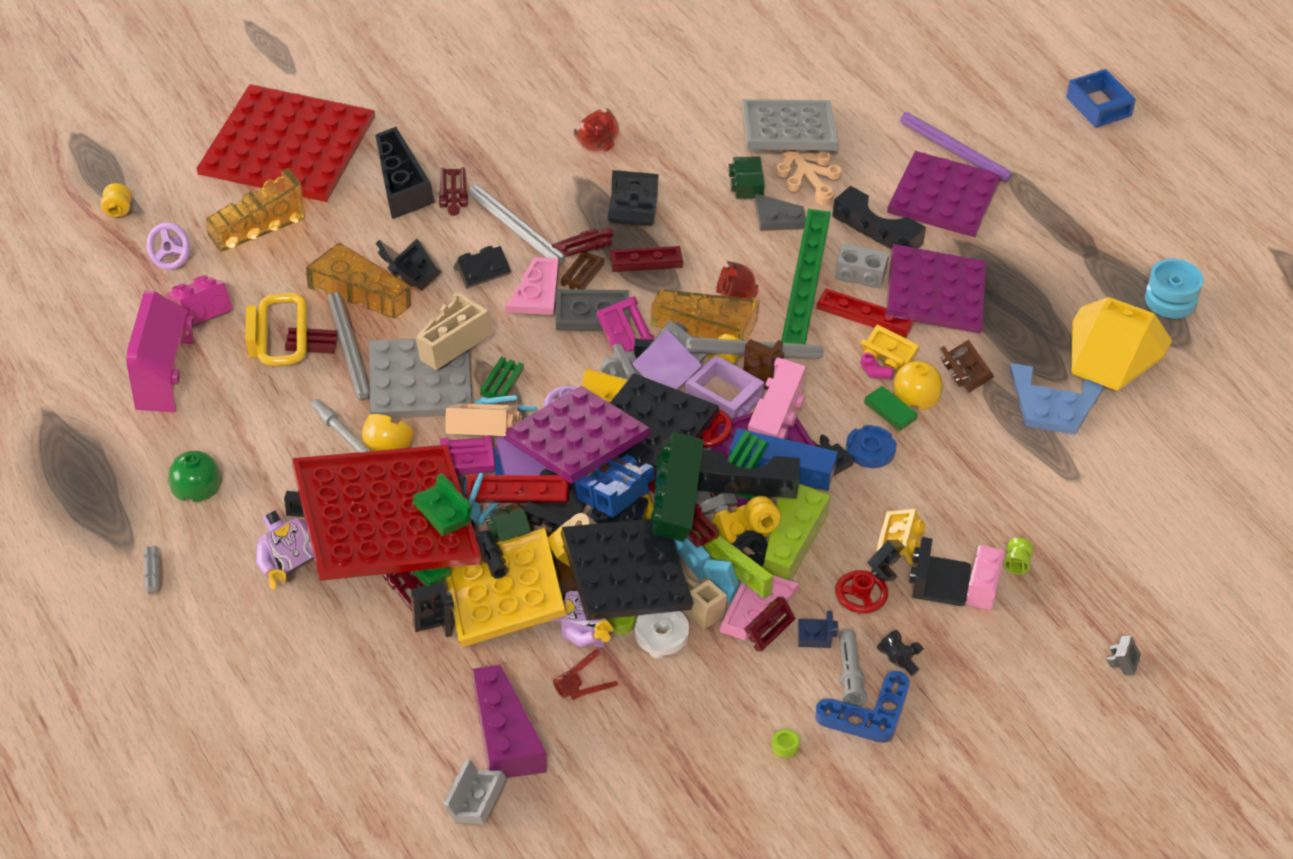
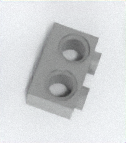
M843 243L837 259L835 279L881 289L887 271L889 253Z

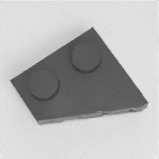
M755 194L754 202L760 231L804 229L806 221L804 206Z

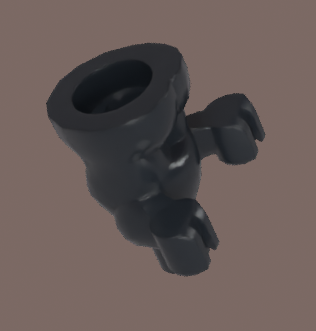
M898 630L890 632L877 645V649L881 653L886 654L891 663L904 668L911 677L920 670L912 661V657L921 653L924 648L918 642L912 643L910 646L905 645Z

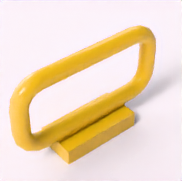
M296 293L268 295L260 301L258 311L256 305L246 306L245 342L249 358L258 357L259 361L267 366H285L296 364L305 357L307 351V304L301 295ZM272 304H297V351L292 355H267L268 307Z

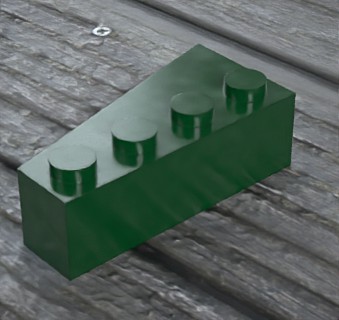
M673 431L670 438L663 441L660 454L657 457L655 501L650 520L653 523L652 534L684 542L692 530L703 439Z

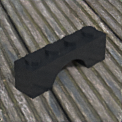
M849 186L834 199L832 217L892 250L893 244L919 249L924 244L925 226L909 217L885 219L877 216L868 207L869 195L853 186Z
M702 450L697 491L797 499L800 458L773 456L770 462L762 467L746 469L728 462L721 451Z

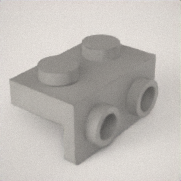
M465 760L446 797L444 807L455 823L485 824L507 778L502 771L477 770L471 760Z

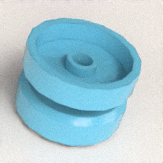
M1164 259L1157 262L1152 267L1145 294L1147 306L1154 313L1166 318L1178 319L1191 315L1196 310L1204 278L1201 271L1195 265L1181 259Z

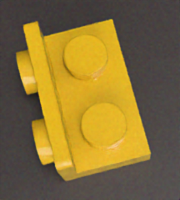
M916 509L886 512L876 551L887 540L898 539L905 546L899 554L905 556L909 565L915 564L913 563L915 547H920L922 535L925 534V522L920 518Z

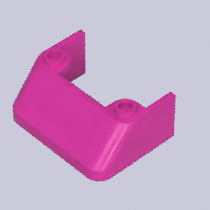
M145 290L127 348L126 364L135 410L176 412L173 391L175 385H178L180 382V370L176 369L175 360L180 343H194V316H190V312L157 291Z

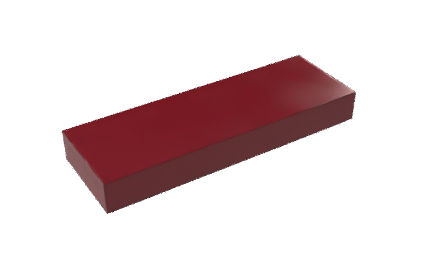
M680 246L610 250L612 272L683 268Z

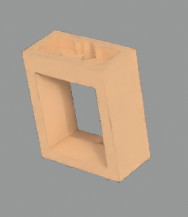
M458 403L446 408V434L506 436V430L522 420V413L518 412V405Z

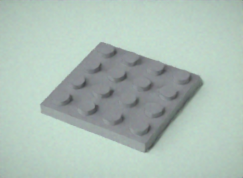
M742 99L747 149H752L753 151L775 150L778 152L786 150H797L800 152L808 150H820L821 152L838 151V138L830 100Z
M416 339L369 340L370 414L386 415L392 418L446 416L447 407L458 403H471L469 349L435 370L420 360Z

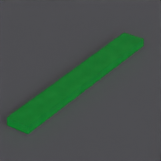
M808 208L781 339L783 343L806 344L831 212Z

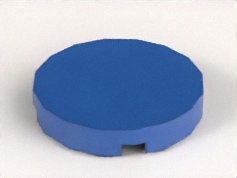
M865 425L862 429L857 430L856 428L847 436L845 450L854 458V463L866 468H879L889 464L894 459L897 443L888 430L879 426Z

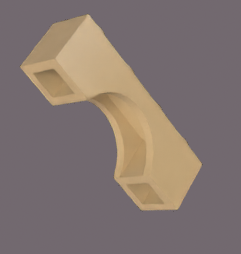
M684 573L694 602L692 610L684 612L705 630L725 616L727 595L709 579L700 584L691 580Z

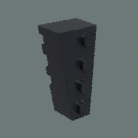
M393 127L375 134L392 219L435 203L431 183L398 128Z

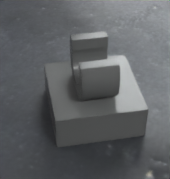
M1121 636L1119 645L1110 646L1113 656H1108L1106 660L1110 667L1120 666L1124 675H1135L1141 653L1132 636Z

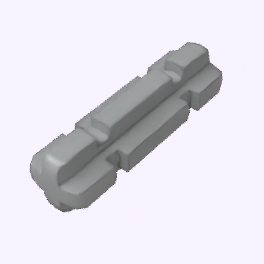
M156 546L146 547L144 549L145 591L149 594L152 592L157 593L160 590L159 549Z

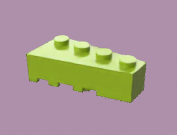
M799 484L797 499L778 497L776 507L780 511L781 519L778 527L770 533L764 562V569L772 575L792 581L828 517L831 495Z

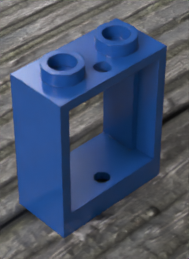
M1107 69L1070 80L1066 98L1095 128L1131 117L1136 98ZM1101 90L1111 101L1097 105L1088 94Z

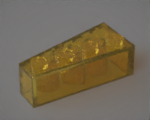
M289 168L282 171V176L276 180L269 179L264 182V187L254 193L250 191L243 195V198L237 204L230 203L206 218L208 237L220 252L305 219L302 184Z
M340 242L306 266L309 289L316 291L319 288L326 291V295L337 291L341 293L342 297L347 298V302L354 305L364 304L368 310L393 319L411 307L409 284Z
M660 289L651 304L650 325L663 329L669 320L673 323L678 321L688 329L686 333L692 337L718 339L720 335L730 334L736 336V338L738 337L740 340L747 341L758 321L760 300Z

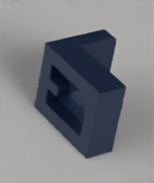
M827 611L826 620L798 619V647L831 648L832 637H837L838 621H833L832 611Z

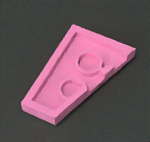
M534 257L523 275V281L520 286H517L514 290V296L511 301L508 300L505 305V313L554 315L558 258Z
M773 575L772 595L764 599L741 582L722 621L720 633L746 641L751 635L746 633L744 628L777 597H784L787 602L799 590V583Z

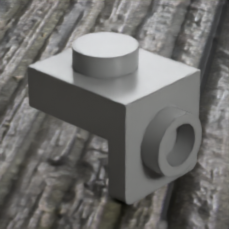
M697 491L695 504L697 503L702 508L701 512L703 514H716L727 509L730 511L729 506L738 502L735 494L722 493L711 498L708 491Z

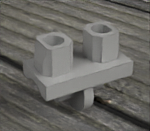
M614 344L612 356L604 358L600 368L603 373L624 379H629L633 373L642 376L632 366V363L636 360L634 352L624 351L621 344Z

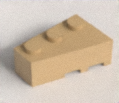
M457 291L452 296L453 300L448 306L444 305L440 309L441 314L436 319L432 318L416 336L420 360L435 370L492 335L489 311Z

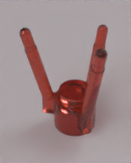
M598 649L588 654L569 671L553 679L554 687L562 698L570 696L574 701L583 695L606 690L618 685L617 681L579 690L582 681L577 673L599 656Z

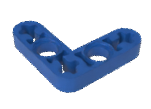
M899 671L887 674L874 711L827 698L818 702L815 719L820 725L880 743L889 742L895 735L908 694L909 678ZM899 683L897 693H892L894 684ZM890 702L895 704L897 709L888 711L882 707V704ZM827 710L832 711L830 715H825L824 713H826ZM841 713L843 714V720L839 719ZM857 716L862 719L863 723L853 725L848 721V718ZM868 721L872 722L870 728L867 727ZM881 726L886 727L884 731L879 730Z

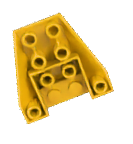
M1107 297L1081 307L1073 320L1071 374L1119 391L1162 360L1171 346L1172 339L1154 313Z

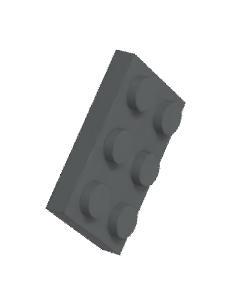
M556 289V330L603 331L596 312L628 299L629 290ZM624 309L623 312L629 322V310Z

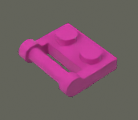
M635 296L596 312V316L613 352L614 344H621L626 352L634 350L636 338L623 312L624 309L629 310L641 336L640 339H655L653 334H650L636 305L638 301Z
M483 435V438L457 440L440 438V445H448L456 475L495 472L491 435Z

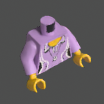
M274 510L262 517L269 532L258 538V545L256 546V565L265 577L269 579V587L271 589H276L275 580L281 581L284 586L286 581L285 573L314 557L306 522L295 517L283 523L277 511Z
M578 591L567 592L564 602L567 616L549 622H560L561 637L571 641L580 648L590 645L604 648L605 642H608L611 638L608 632H612L614 628L608 622V619L586 621Z

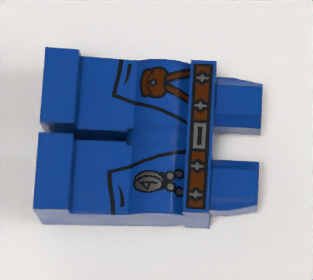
M628 454L623 458L614 457L598 467L595 472L575 481L577 499L614 517L639 499L641 495L645 496L649 493L648 483L655 479L654 468L647 463L639 468L635 458Z

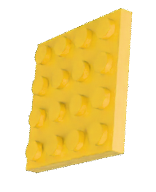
M545 528L519 537L516 536L503 542H496V545L502 550V559L508 569L507 574L503 578L495 579L492 577L488 565L483 562L482 558L481 564L448 567L451 571V576L446 578L448 590L451 592L454 602V609L452 610L461 647L567 616Z

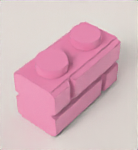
M983 545L978 546L967 593L966 604L986 610L992 609L1005 554L1003 550Z

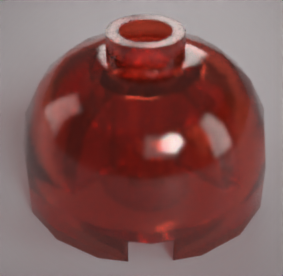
M606 108L607 112H602L599 109L589 114L579 123L582 127L578 131L576 128L574 129V137L585 149L589 151H608L615 145L614 141L619 134V123L609 108Z
M728 261L726 263L729 266L722 268L718 278L716 292L720 293L721 300L716 299V303L720 308L739 310L747 306L752 298H756L759 286L756 284V278L749 267L741 263Z

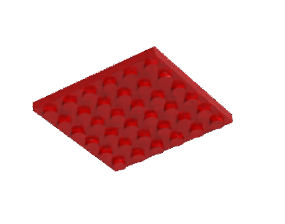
M249 84L197 166V173L202 176L327 202L373 122L375 110Z
M448 445L292 458V468L319 581L481 564V553L471 521L469 525L442 536L413 504V495L436 486V479L440 474H443L448 481H451L463 496Z

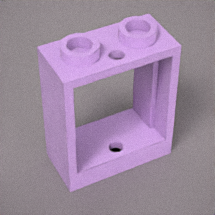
M715 355L709 362L706 361L694 376L692 375L686 381L685 388L687 394L719 405V409L727 413L730 419L748 414L757 405L759 399H763L764 381ZM717 376L740 389L741 392L729 402L704 386Z

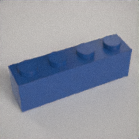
M737 428L729 450V457L745 430ZM748 431L769 444L755 468L766 465L773 456L800 458L799 484L829 491L836 469L837 451ZM759 444L755 445L754 449L749 455L748 461L742 468L746 467Z

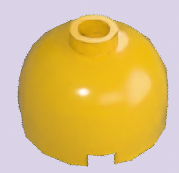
M923 361L906 363L897 371L893 381V394L909 407L911 405L919 406L918 410H925L935 406L939 402L943 390L942 377L936 367Z
M370 414L363 425L362 440L363 444L370 451L410 448L415 431L402 421H399L398 425L390 422L392 417Z

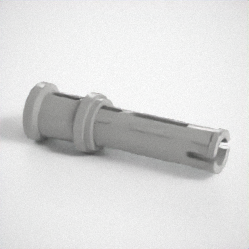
M846 629L842 630L838 635L843 673L840 676V683L844 687L842 701L855 706H862L867 702V694L863 689L865 676L859 668L856 633L853 630Z

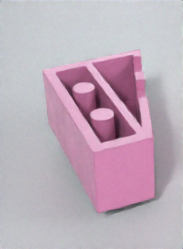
M777 357L774 363V378H768L766 386L769 388L764 398H760L748 425V431L786 439L788 427L793 426L795 423L797 409L801 410L805 403L806 395H803L806 366Z

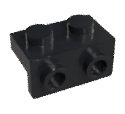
M487 246L479 251L480 253L474 255L466 253L458 257L453 267L455 271L459 270L466 289L501 278L512 272L501 246L495 248Z
M443 583L410 590L415 632L442 626L445 636L451 637V626L455 625L454 615L451 610L454 609L451 592L446 593Z

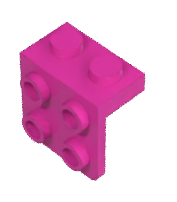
M207 275L196 277L193 279L194 282L188 285L179 284L171 288L172 291L166 293L168 299L177 302L190 312V316H194V325L233 310L225 283Z

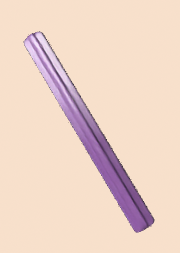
M904 112L901 116L900 121L903 125L976 167L997 173L1001 176L1002 182L1007 183L1012 177L1011 171L909 112Z

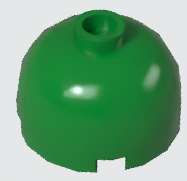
M196 450L181 453L169 467V488L172 494L182 501H185V498L193 499V502L207 500L219 490L221 482L219 466L215 459L206 452Z

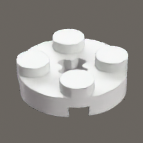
M682 612L638 616L637 623L635 624V640L653 658H662L664 655L674 654L688 643L689 623ZM657 628L667 629L666 633H658Z

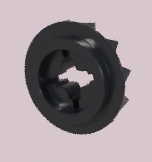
M744 530L742 534L736 535L737 539L731 544L762 567L765 562L768 546L765 537L754 530ZM749 547L755 554H746L743 548Z

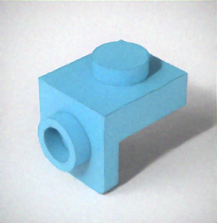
M707 559L703 566L706 576L727 595L726 603L729 604L740 584L731 562Z

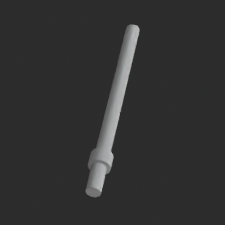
M319 399L312 401L311 407L321 416L320 419L328 427H332L356 452L370 451L339 420V416L331 408L328 409Z

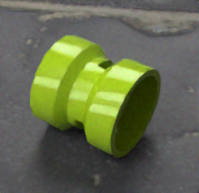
M1024 538L1011 539L1007 545V554L1003 564L1004 568L1015 575L1026 574L1030 569V558L1034 549L1033 544Z

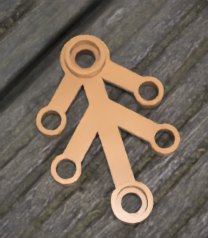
M797 150L783 151L784 161L777 165V176L786 178L790 175L791 165L796 164L798 166L793 177L787 180V189L792 192L799 191L801 181L805 176L816 190V203L823 206L830 205L833 202L834 191L829 185H823L816 175L827 176L832 180H837L841 177L840 166L830 165L828 168L822 167L829 165L830 153L820 151L818 154ZM805 160L817 162L821 166L807 163Z

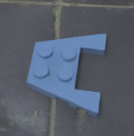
M1011 363L1009 373L1013 377V386L1018 394L1020 410L1027 427L1076 435L1087 418L1090 409L1098 401L1099 395L1105 390V386L1087 379L1083 381L1082 394L1045 386L1031 385L1033 367Z

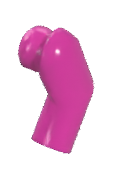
M864 353L861 356V367L870 378L893 379V367H880L871 353Z

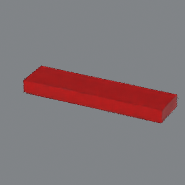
M825 288L816 306L818 310L872 328L879 325L903 338L908 337L915 323L913 319L904 320L886 316L885 307Z
M478 475L467 476L465 498L468 500ZM484 475L475 502L528 503L529 501L532 503H569L570 482L559 475Z

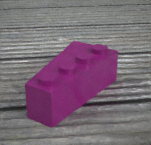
M502 666L473 668L474 693L488 771H502L506 778L547 773V753Z

